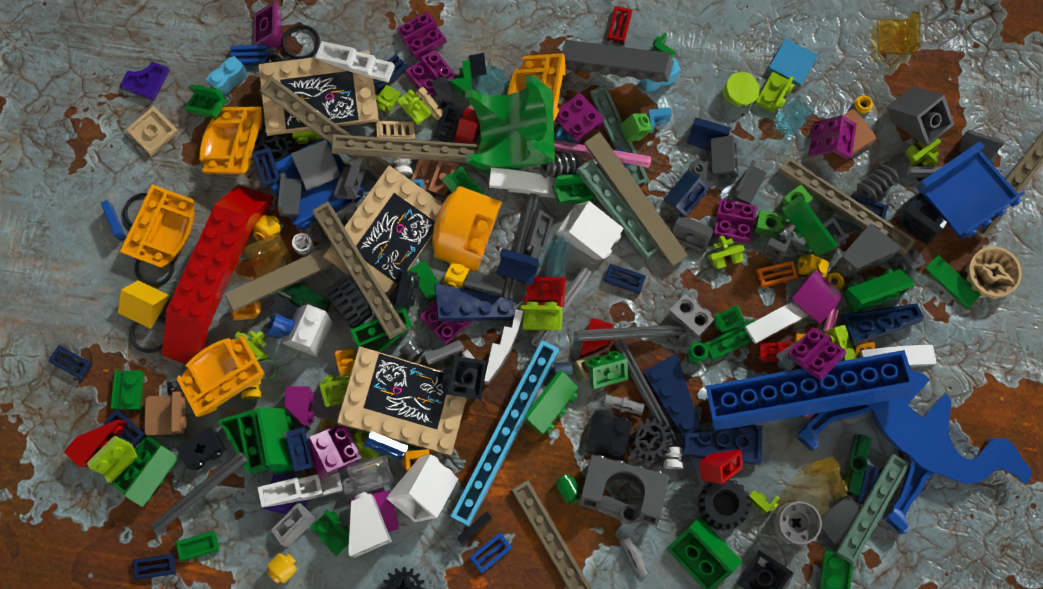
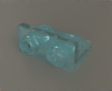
M800 95L795 99L791 98L785 105L787 108L783 112L780 110L774 117L776 121L773 128L789 140L793 138L814 113L813 110L800 101L802 97Z

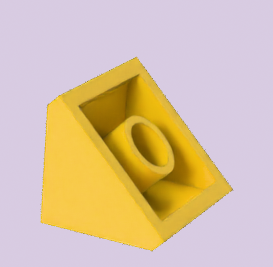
M137 280L121 289L118 313L151 329L171 296Z

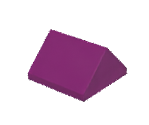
M274 1L254 14L253 45H267L268 48L282 47V13L278 2Z

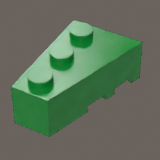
M405 307L396 310L407 330L389 339L378 319L372 320L350 330L357 348L360 346L380 353L387 350L412 328Z
M256 410L217 420L224 429L226 437L235 448L236 454L240 452L246 456L247 461L243 466L247 473L257 475L271 471L265 461Z

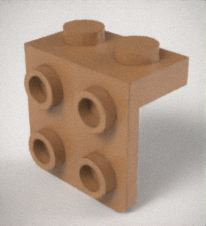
M172 392V395L148 396L145 402V434L148 436L185 434V428H187L185 410L188 406L186 396L181 392Z

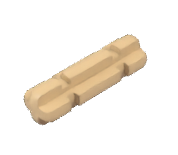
M421 87L415 94L422 99V102L433 113L432 116L436 121L441 119L443 111L437 108L439 106L433 98L427 95L428 92L424 87Z

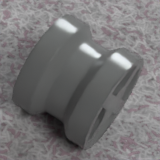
M415 340L406 343L399 351L401 355H405L406 361L415 362L424 353L421 348L417 347Z

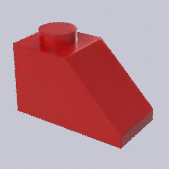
M591 318L588 330L613 328V324ZM613 339L584 341L579 358L582 359L607 347L608 341L612 342Z
M741 450L709 454L699 462L701 480L721 485L743 469Z

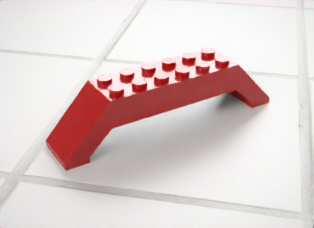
M238 184L215 203L167 308L162 356L187 364L195 355L205 349L208 328L252 229L261 216L268 213L274 199L273 196Z

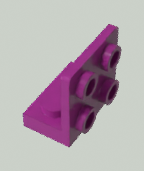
M580 92L559 109L555 119L575 142H578L594 128L599 131L604 126V117Z
M843 115L814 122L808 156L815 157L834 152L845 159L852 158L857 124Z

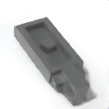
M535 210L526 241L525 255L538 258L545 251L554 217L541 210Z

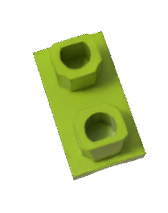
M411 89L404 96L397 99V103L417 125L423 123L432 115V112Z
M937 138L929 146L918 142L923 148L921 151L914 145L908 148L905 155L910 160L909 166L916 167L921 162L925 167L928 164L932 167L938 164L937 157L940 156L936 150L941 140Z
M719 236V242L713 244L714 249L721 248V250L707 254V258L712 260L715 269L726 267L724 257L730 255L732 264L742 262V251L745 248L744 245L739 244L728 247V245L733 244V240H726L724 236Z
M239 331L234 335L237 339H240L239 336L245 337L258 362L261 359L266 360L269 356L258 346V344L261 347L266 345V342L263 341L265 334L262 331L257 334L251 331L248 335L252 339L245 333L241 334Z

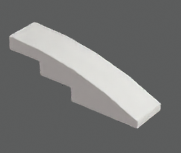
M324 41L321 42L315 57L317 60L335 67L385 82H389L395 67L392 62L376 59L374 55L357 52L355 48Z
M491 168L489 188L508 189V192L527 193V196L536 194L539 197L556 198L552 188L555 177L547 176V178H544L541 174Z
M793 301L747 325L745 330L753 343L757 344L782 330H786L809 317V315Z
M521 310L515 311L512 328L504 326L500 345L492 343L484 379L485 385H489L498 374L513 348L523 319V311Z
M933 345L898 346L860 351L862 358L905 350L910 368L937 364Z
M339 472L320 480L317 474L258 487L262 508L344 492Z

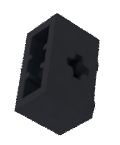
M212 427L176 447L186 467L195 471L203 468L206 465L205 462L210 459H218L223 455L222 452L227 450L216 430ZM201 447H204V453H203V454L200 453V452H201Z

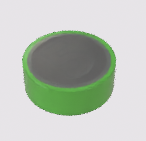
M271 360L261 361L259 364L265 373L262 379L270 380L274 378L277 373L275 363Z

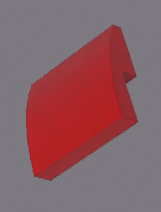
M535 277L532 286L527 284V296H524V305L527 302H538V305L545 306V302H556L557 306L564 308L566 277Z

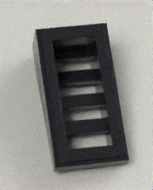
M447 103L433 137L443 142L451 143L457 132L459 119L463 118L465 110ZM450 112H454L458 114V116L454 117L450 115ZM447 118L454 120L455 123L452 124L446 120ZM443 125L452 127V130L443 128ZM440 131L448 133L449 137L439 134Z

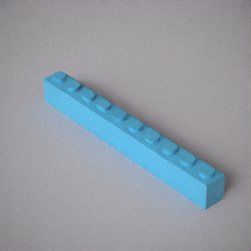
M541 340L451 515L453 520L467 527L471 526L524 423V416L532 407L559 354V348Z

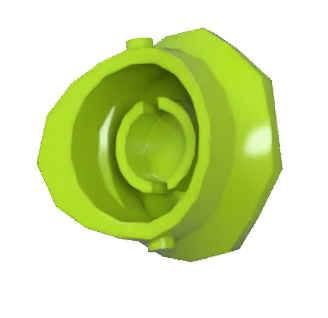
M738 72L730 76L722 89V95L727 102L737 107L747 106L759 98L760 85L750 73Z

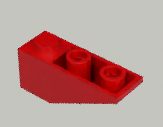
M115 420L77 436L64 453L80 468H89L87 462L114 436H119L127 422L125 420Z

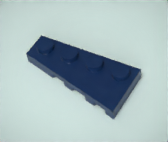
M437 283L434 285L437 321L514 319L512 299Z
M915 303L845 313L841 315V321L846 326L850 341L854 346L923 322V314L918 304Z
M677 353L643 371V375L681 437L683 438L685 434L699 431L701 428Z
M762 425L730 430L724 429L714 432L690 433L683 436L682 455L705 458L713 453L741 450L742 463L761 464Z

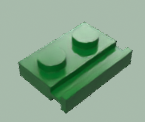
M114 371L112 410H141L144 371Z
M824 550L818 589H850L853 565L835 554L836 551Z

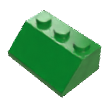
M801 195L781 208L784 211L782 217L788 224L790 222L793 223L796 227L793 229L794 233L799 239L802 237L807 243L804 246L810 254L814 252L819 256L839 246Z
M893 269L883 272L880 277L876 278L874 275L866 278L863 283L858 284V282L849 284L843 295L851 313L859 312L905 295L915 286V283L902 270L893 271Z
M559 370L524 416V423L542 437L546 433L549 435L556 426L553 424L557 418L561 419L566 413L567 409L565 407L569 402L573 403L579 394L576 393L578 386L562 370Z
M257 408V417L267 467L275 476L292 472L283 434L291 431V426H293L291 414L288 415L285 409Z
M148 435L144 437L135 450L137 458L110 483L121 494L141 507L150 501L156 488L163 483L165 476L175 467L179 458Z
M701 517L696 519L666 548L703 589H715L743 562Z

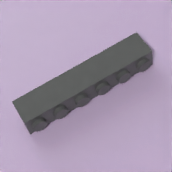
M565 40L562 53L565 55V69L573 71L576 69L586 73L598 72L602 75L612 74L622 78L627 76L638 80L649 79L654 82H668L674 63L671 53Z

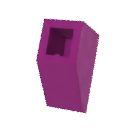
M286 386L285 407L307 429H310L311 423H314V411H311V407L315 403V392H312L309 386Z

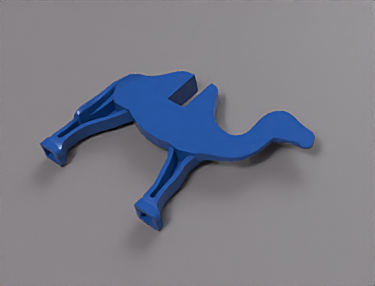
M912 372L915 382L914 396L820 412L795 436L806 448L813 452L819 447V433L828 424L872 413L885 438L896 449L909 457V467L899 497L892 506L890 513L883 518L901 535L909 530L906 514L911 504L920 494L925 481L933 474H938L963 484H974L985 480L997 469L1014 475L1021 483L1029 482L1032 473L1030 467L1023 460L1013 443L1004 438L996 439L989 437L987 438V445L979 456L974 459L962 457L953 446L949 436L951 399L946 393L940 396L922 417L908 405L930 381L927 376L920 372Z

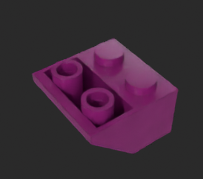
M337 425L308 438L314 468L320 480L342 471L362 458L347 427L344 425Z

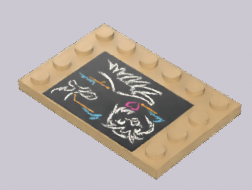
M361 51L360 53L370 54V51ZM315 57L259 64L261 88L268 78L272 76L339 127L379 122L373 78L335 67L317 60ZM262 93L267 136L311 130Z
M390 165L344 227L387 298L390 297L397 287L401 270H409L432 237L436 217L443 205L442 202ZM331 245L323 258L351 277Z
M359 346L337 424L368 433L374 432L389 439L451 456L466 398L444 394L442 390L443 371Z

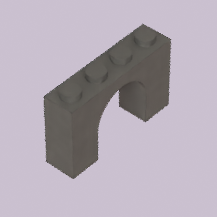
M592 455L579 505L599 510L604 488L613 481L625 480L634 484L641 493L642 503L638 521L658 526L669 475L661 471L648 470L639 465H629L620 460H610L601 455Z

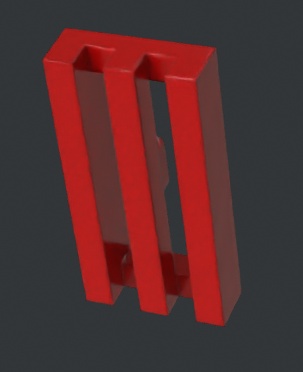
M615 6L607 41L613 40L615 43L621 42V44H625L633 10ZM619 11L621 14L616 35L614 36L612 33L617 12ZM628 13L623 36L619 37L624 14Z

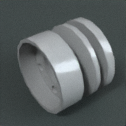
M796 501L785 503L777 508L773 515L772 525L778 538L785 543L803 545L811 543L818 537L821 532L822 520L820 513L814 506L808 502ZM797 519L796 524L798 526L792 527L793 522L791 520Z

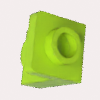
M386 85L379 96L376 95L377 109L382 112L387 111L391 113L397 104V99L402 97V93Z
M753 490L748 495V499H751V504L763 515L767 512L772 513L779 505L776 503L780 499L778 496L773 497L768 503L766 496L760 491L756 492Z

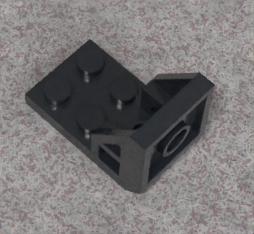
M919 193L896 223L927 246L942 231L947 221L941 218L924 196Z

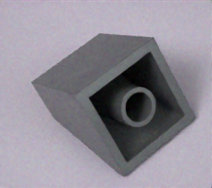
M912 86L886 107L891 122L925 146H929L955 125L944 94Z
M870 223L833 267L842 277L849 279L888 262L901 247Z

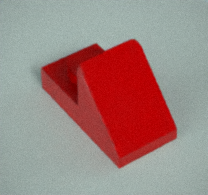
M466 107L463 118L459 119L455 143L474 144L480 128L474 109Z

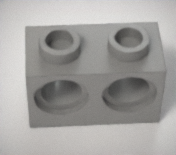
M686 294L679 299L668 313L676 323L683 325L684 330L696 340L714 320L710 311L705 308L702 309L694 297H688ZM680 306H687L690 312H682ZM694 319H702L704 325H697Z

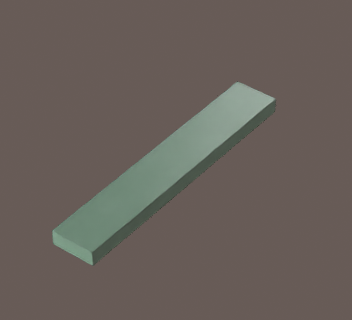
M606 85L589 91V96L595 109L604 117L603 127L613 149L617 150L621 147L624 152L637 154L632 142L626 141L619 126L623 122ZM630 164L626 167L639 187L649 183L643 166Z
M590 159L577 168L576 172L614 221L624 228L622 231L641 256L646 260L659 249L595 162Z
M895 453L890 454L837 548L835 554L850 564H855L909 467L907 461Z

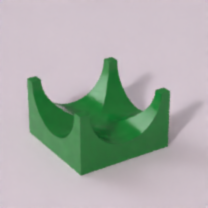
M533 75L525 76L527 87L513 94L486 95L472 89L465 91V98L473 106L481 130L479 150L476 154H466L467 163L490 175L491 168L516 170L555 161L553 91Z

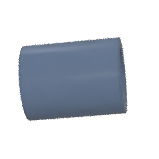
M572 361L554 363L555 375L559 370H562L566 375H573Z

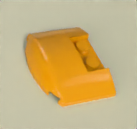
M560 53L523 56L521 60L524 63L519 70L515 69L509 84L508 94L525 89L527 87L525 76L533 75L553 91V114L555 120L559 112L557 106L562 77L565 76V55Z
M223 107L217 119L214 120L212 118L202 139L200 148V161L203 162L204 166L202 171L212 174H245L253 162L251 160L258 131L262 129V108Z
M152 184L120 253L164 268L181 252L191 234L195 218L194 200Z
M459 186L444 201L436 217L432 235L434 258L450 264L456 262L469 267L470 271L478 272L502 201Z
M239 336L240 339L234 340L227 338L206 347L185 365L187 369L183 376L178 375L177 381L196 417H201L218 410V406L249 386L252 388L265 375L244 336Z

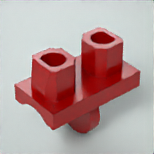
M795 341L759 344L761 364L794 361L788 356V352L795 346Z

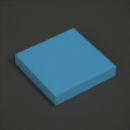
M785 39L768 70L788 80L792 76L794 77L792 83L801 86L818 55Z

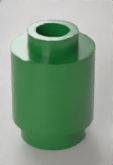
M700 342L693 343L687 351V360L693 365L702 364L708 356L706 345Z
M566 474L555 481L557 484L556 488L565 504L570 503L573 505L580 501L582 491L574 477Z

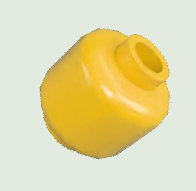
M272 215L261 216L252 229L253 236L261 243L273 242L281 231L279 220Z
M278 553L267 564L266 568L268 571L266 573L277 584L279 582L286 583L297 571L294 565L296 560L288 553L285 556L282 553Z

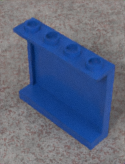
M322 138L311 145L324 141L325 139ZM327 141V143H328V145H329V148H330V150H331L332 144H330V143ZM333 154L341 174L346 165L339 154ZM291 155L275 163L280 180L281 173H285L287 179H301ZM272 165L268 166L272 179L276 178ZM264 168V169H263L264 177L266 178V180H268V177H267V174H266V171H265V168ZM339 178L309 191H306L302 182L299 217L289 218L297 231L305 230L317 221L312 213L313 209L327 201L334 211L351 201L356 203L363 196L362 187L359 188L356 199L335 198L334 196ZM275 183L270 187L279 199L280 184Z
M981 141L922 180L917 187L918 191L940 217L947 221L946 224L960 240L966 236L971 238L978 232L977 229L980 226L985 228L993 222L991 220L993 217L997 216L999 218L1007 212L1006 208L1009 206L1014 208L1022 201L1020 198L1025 194L1024 191L1018 194L981 152L985 147Z

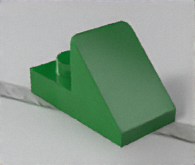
M469 60L462 61L463 68H459L460 78L449 80L450 87L464 98L465 91L472 89Z

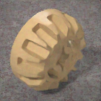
M994 246L978 251L971 257L965 270L968 272L966 280L972 284V289L981 293L980 297H990L991 300L1004 298L1012 293L1019 286L1022 278V270L1017 258L1008 250ZM977 275L981 276L982 281L985 283L984 286L979 283ZM999 284L997 288H987L988 285Z

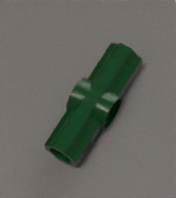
M301 284L291 285L275 293L290 300L297 307L308 304L327 313L330 309L331 302L314 294L311 289Z
M853 435L849 458L845 464L846 472L841 492L847 495H860L864 472L868 467L867 458L872 439L866 435ZM853 460L860 463L859 470L853 467Z

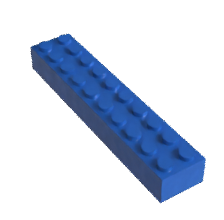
M905 350L840 361L822 380L817 379L802 368L708 385L706 390L714 431L910 397L914 396L915 382Z

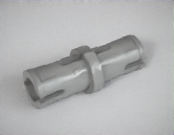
M606 394L603 405L619 409L623 413L626 411L642 416L644 403L627 400V397L620 398Z
M630 536L620 541L628 556L627 560L631 562L637 577L640 578L649 574L650 572L641 557L643 554L638 551L633 537Z

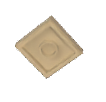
M154 106L126 129L127 133L151 157L179 133Z

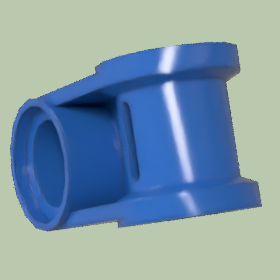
M277 314L270 315V322L264 334L277 339L289 336L294 321Z

